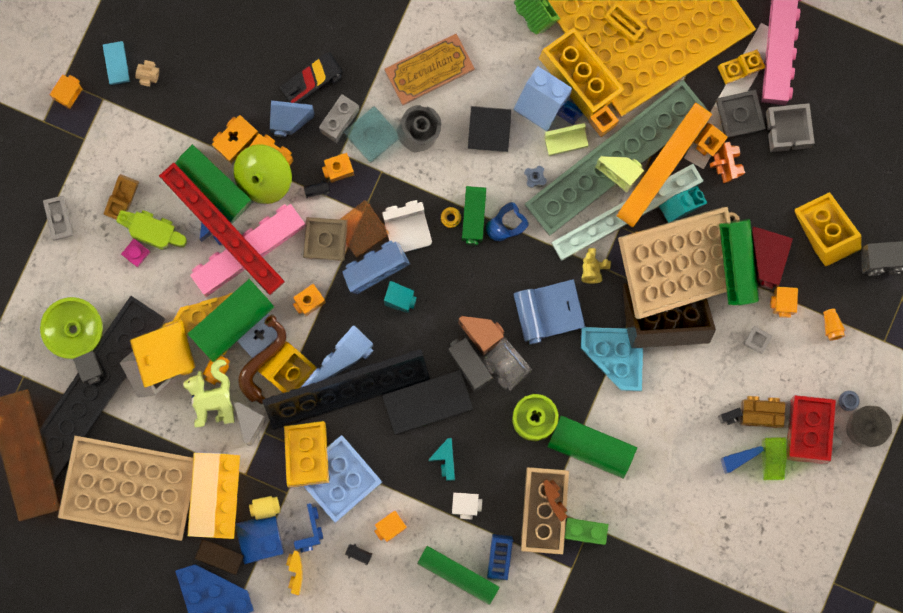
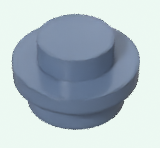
M845 391L840 395L839 405L843 410L853 411L859 406L860 399L854 391Z

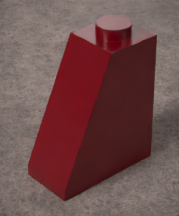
M753 226L751 230L757 282L767 289L776 288L780 285L793 238Z

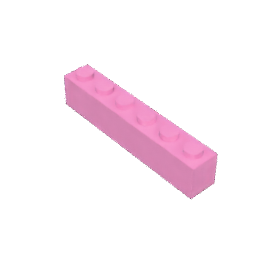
M771 0L761 103L786 105L792 99L793 88L790 87V80L794 79L795 68H792V60L796 59L797 48H794V40L797 41L799 29L795 27L796 21H799L800 9H797L798 1L801 0Z
M291 204L281 206L276 210L277 214L273 217L267 216L259 222L260 226L256 229L250 228L242 234L262 257L306 227L304 221ZM226 249L222 253L216 252L210 256V261L205 265H197L192 270L193 273L190 276L204 296L207 297L245 269Z

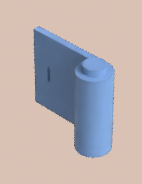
M574 279L538 289H527L514 293L524 341H529V345L540 343L541 339L585 328Z

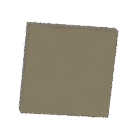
M306 217L303 258L345 261L348 220Z

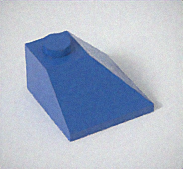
M276 516L260 520L255 518L235 524L241 552L244 555V564L285 554Z

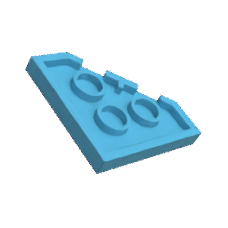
M581 328V349L620 391H642L643 348H631L627 329Z

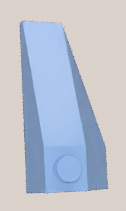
M353 325L336 344V351L326 356L321 364L322 367H318L301 387L329 379L356 364L362 358L366 360L373 352L371 349L373 343Z

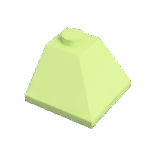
M601 156L595 166L625 192L630 190L644 172L643 166L637 160H631L627 157Z

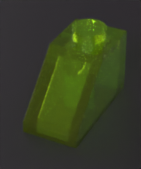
M786 437L761 439L764 449L762 451L763 480H784L787 460Z

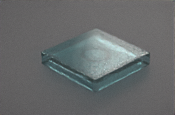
M375 106L344 131V134L369 163L373 162L399 140L397 131Z

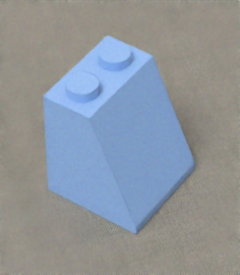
M537 66L527 81L513 110L545 131H548L569 100L572 88Z

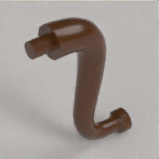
M273 314L265 319L264 324L267 327H272L277 332L276 340L248 361L240 371L238 378L239 388L243 395L250 402L257 401L261 405L263 404L262 400L266 398L261 395L262 389L254 383L253 377L263 365L282 349L287 338L284 327Z

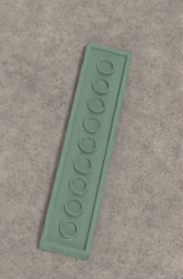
M682 80L524 204L546 233L551 236L616 185L595 167L601 156L627 157L643 164L667 144L695 103L706 110L707 108L685 81Z

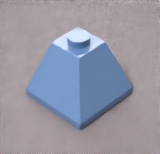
M271 100L270 131L274 133V136L286 137V134L292 135L314 118L312 105Z

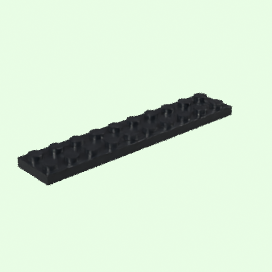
M130 296L93 350L105 376L100 377L101 381L89 385V383H83L79 373H77L14 468L45 489L50 490L70 461L74 437L87 436L127 377L120 362L133 351L130 340L159 329L166 318L133 296Z

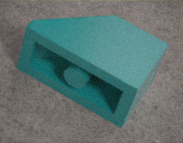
M390 281L384 304L387 307L408 313L410 308L414 309L417 297H414L413 290Z

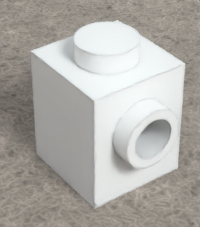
M453 493L452 514L460 515V519H473V516H477V511L481 512L482 499H478L479 494Z

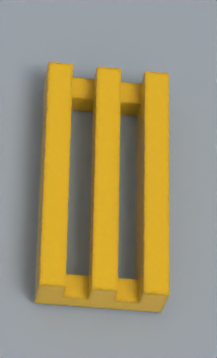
M617 1L603 16L608 23L633 44L647 29V26ZM617 8L629 20H631L635 25H637L640 28V30L638 31L637 29H635L630 23H628L614 10ZM610 14H611L612 16H614L618 21H620L625 27H627V28H628L631 32H633L635 35L633 36L631 33H629L624 27H622L618 22H616V21L610 16Z

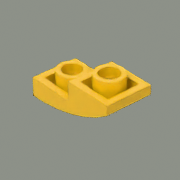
M758 49L740 55L738 58L718 66L725 85L765 68Z
M294 550L293 554L289 553L286 566H289L288 571L295 572L296 576H291L288 588L292 589V594L300 595L303 568L300 553Z

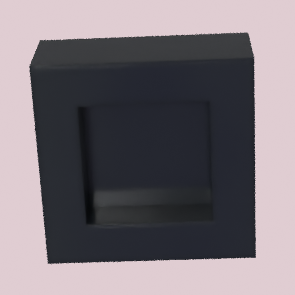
M739 407L720 414L718 417L721 423L726 422L727 425L738 422V417L743 414Z

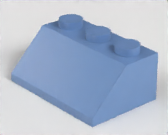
M391 240L381 246L382 249L378 252L371 251L363 256L364 260L358 263L353 261L346 265L347 269L342 272L350 292L359 294L410 265L400 244L396 241L393 243Z

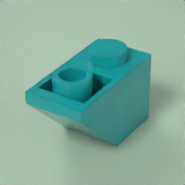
M698 186L674 195L660 204L659 207L668 223L704 206L707 204V201L704 198L703 192Z

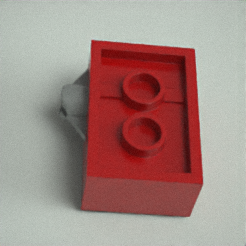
M794 395L791 398L786 460L828 464L831 462V456L842 444L841 439L834 431L836 400Z

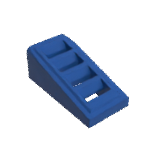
M759 446L722 457L721 463L724 473H730L764 451L763 447Z
M492 534L487 578L508 580L513 545L512 536ZM496 542L505 543L507 547L496 545ZM495 551L506 552V555L495 554ZM494 559L505 560V564L495 563ZM493 567L502 568L504 572L492 571Z

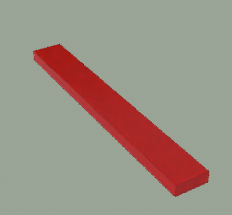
M174 162L159 175L165 184L270 296L285 283L281 276Z

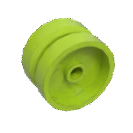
M532 394L525 396L517 403L513 411L512 422L514 429L521 437L529 441H539L553 433L558 424L559 414L556 405L551 399L544 395ZM532 415H538L539 420L537 422L535 420L532 421Z

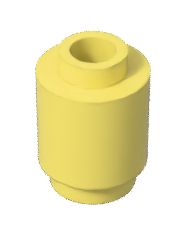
M269 496L252 500L253 504L249 505L251 517L255 516L256 520L275 517L276 514L281 513L278 497L273 498Z

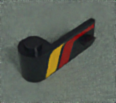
M328 52L280 86V89L290 103L299 104L324 84L332 83L334 85L341 81L344 72L332 54Z

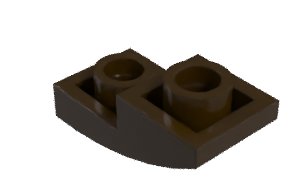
M202 539L194 559L236 575L244 555Z

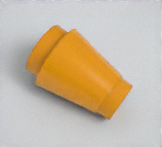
M829 309L824 311L825 335L830 341L843 338L846 330L836 310Z

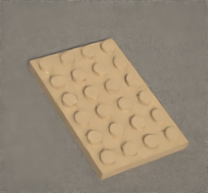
M721 207L618 238L637 319L727 292L719 223L731 222L728 207Z
M75 436L58 518L182 541L190 503L193 458Z

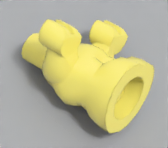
M589 248L586 257L583 259L581 281L589 284L600 283L602 281L600 269H610L611 261L604 259L603 262H599L596 259V249Z

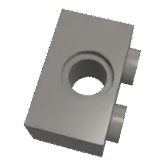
M341 94L319 126L320 133L337 143L358 113L359 105Z

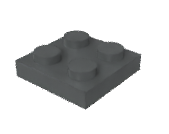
M756 90L716 99L723 132L728 138L766 129Z

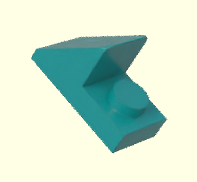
M447 438L428 460V462L445 461V464H441L442 477H446V481L455 480L452 438Z

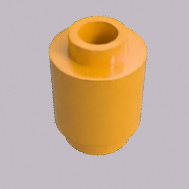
M220 356L217 360H225L227 364L220 367L219 371L226 374L230 367L228 365L230 360ZM210 360L203 372V375L206 376L204 380L213 385L217 382L221 384L211 373L213 362Z

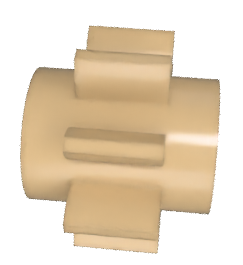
M145 60L144 65L138 64L136 79H140V85L150 87L151 82H157L159 68L155 67V62Z

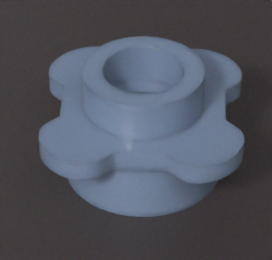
M542 166L525 170L524 174L527 176L528 187L533 188L534 186L546 184L547 180L544 178V168Z

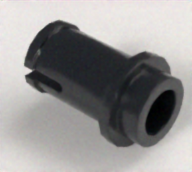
M321 180V183L304 186L306 199L323 194L327 196V193H330L328 181L324 182Z
M355 543L354 545L349 544L345 552L348 559L351 557L365 565H368L373 554L357 547Z

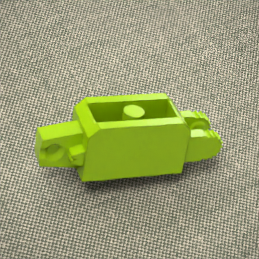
M121 210L116 222L129 229L133 239L164 250L168 248L169 244L184 248L187 244L186 237L175 231L172 221L164 218L157 220L153 218L154 215L147 211L142 210L141 213L137 211L136 213Z

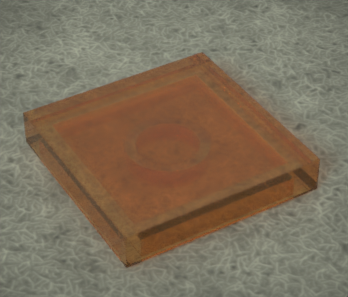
M366 200L339 219L348 220L346 244L356 257L362 255L390 234Z

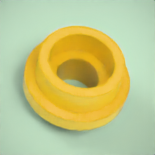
M449 207L443 210L441 222L444 226L454 228L459 225L461 214L456 208ZM450 214L454 215L455 219L448 221L447 216Z

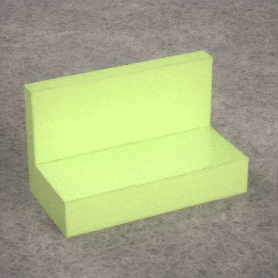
M585 123L545 132L544 139L548 156L588 147Z

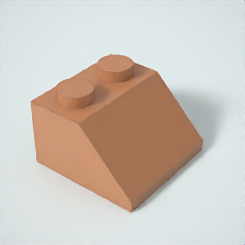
M465 316L459 318L458 324L482 355H485L503 341L504 330L498 322L494 324L492 320Z

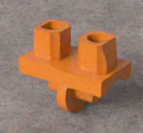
M730 142L724 143L716 152L717 154L714 155L715 162L710 163V168H717V173L722 175L723 183H728L744 175L745 171L742 164L735 165L734 158L740 156L739 146L730 145Z

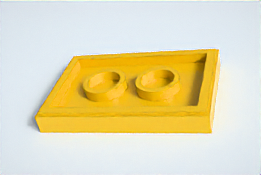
M322 421L284 426L287 487L329 483L326 423Z

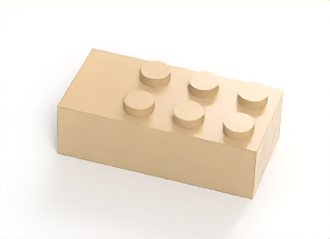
M527 467L521 551L563 554L566 519L560 522L554 514L546 498L543 481L545 479L549 482L552 479L560 488L558 491L560 496L554 501L556 503L560 501L567 508L569 471Z

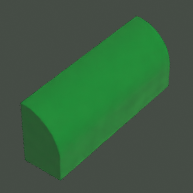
M193 144L175 162L231 224L253 203L241 189Z
M750 219L719 223L728 305L740 306L758 302L759 294Z
M248 279L195 326L188 335L208 358L214 362L275 307L258 287Z
M564 416L559 417L558 424L548 444L550 449L622 479L625 478L638 448Z
M426 546L417 562L419 566L488 605L491 604L500 588L429 546Z

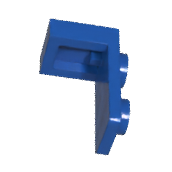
M312 503L307 504L314 537L294 541L295 550L300 549L301 553L312 551V546L320 545V540L324 539L321 527L317 528L315 520L319 519L317 507H313Z

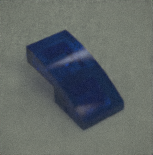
M567 101L558 110L556 115L574 126L583 116V112L578 106Z

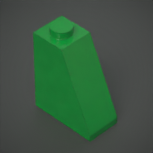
M466 186L462 241H466L467 245H478V242L482 243L487 187Z

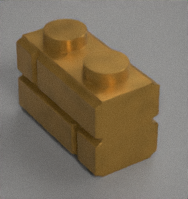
M747 396V400H742L741 411L743 415L740 417V425L771 428L784 427L785 402H780V398H768V401H760L758 396Z

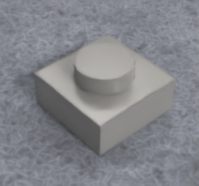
M754 326L744 345L763 354L772 335Z

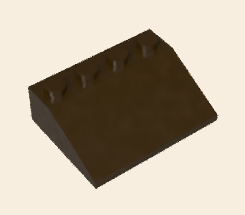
M623 283L626 326L631 348L708 344L711 342L716 328L707 298L637 319L628 283Z

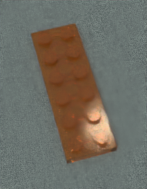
M29 390L0 397V451L19 521L59 511L60 505Z

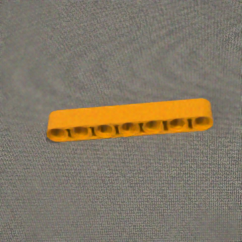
M697 103L693 105L616 217L632 228L635 226L712 116L711 112Z

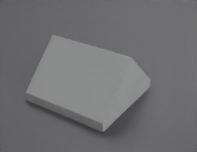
M236 402L234 405L244 442L248 446L253 445L267 419L243 404Z

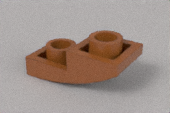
M545 479L543 486L546 498L554 514L562 522L568 517L565 514L568 510L560 501L558 503L554 501L560 496L558 493L560 488L553 479L550 482Z

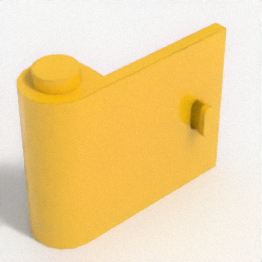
M182 319L167 322L162 325L163 328L130 340L144 387L179 374H190L193 372L192 369L196 367Z

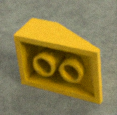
M830 192L794 209L815 253L825 267L861 250V234Z

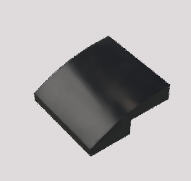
M471 106L468 149L508 152L511 109Z

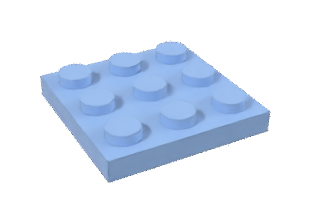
M342 435L327 447L329 483L304 486L335 523L382 483Z

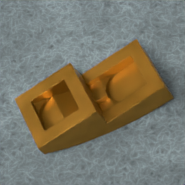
M120 174L113 193L109 196L104 215L117 220L121 210L128 212L139 181Z

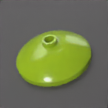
M263 144L249 146L237 156L234 163V178L238 188L254 202L260 204L275 203L282 199L290 189L292 182L290 166L285 157L273 147Z
M76 297L63 298L51 304L44 312L40 323V334L45 346L53 354L65 359H74L93 351L98 345L103 331L102 319L97 309L86 300ZM73 326L77 327V331L75 333L70 332V329Z

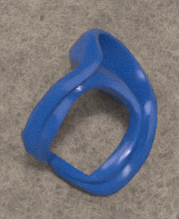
M509 202L500 209L494 218L487 222L486 232L491 239L503 241L524 232L529 222L523 214L519 213L518 206L514 202ZM514 209L515 214L522 222L515 229L508 230L503 225L502 218L507 212Z

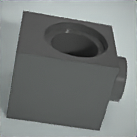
M91 351L73 359L83 383L92 385L101 381L100 377L105 376L95 352Z

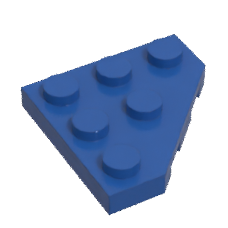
M196 564L175 571L188 613H250L254 611L249 592Z

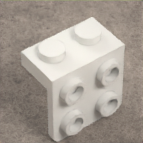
M417 200L410 201L405 204V207L398 208L397 206L386 208V212H382L389 241L392 240L393 243L395 241L398 242L404 252L427 247L432 244L422 202L418 203Z

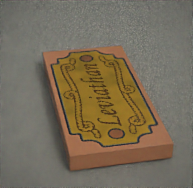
M457 33L384 69L402 106L475 70Z

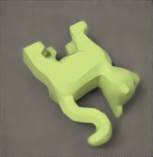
M216 360L211 365V373L215 379L221 382V387L203 390L204 379L202 371H198V375L191 376L183 382L184 388L192 395V406L197 414V419L194 420L195 427L205 426L208 418L207 411L212 410L218 411L215 417L216 422L224 421V424L235 422L234 408L230 401V381L225 374L219 371L220 367L227 364L225 360Z

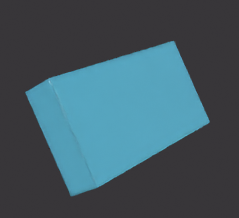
M123 41L104 44L103 50L109 84L115 85L130 82Z

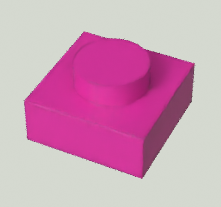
M133 239L121 255L138 268L150 254V251Z

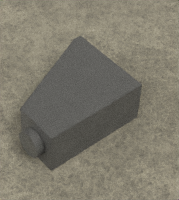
M458 338L450 343L451 347L448 351L474 392L492 382L491 374L466 338L463 340Z

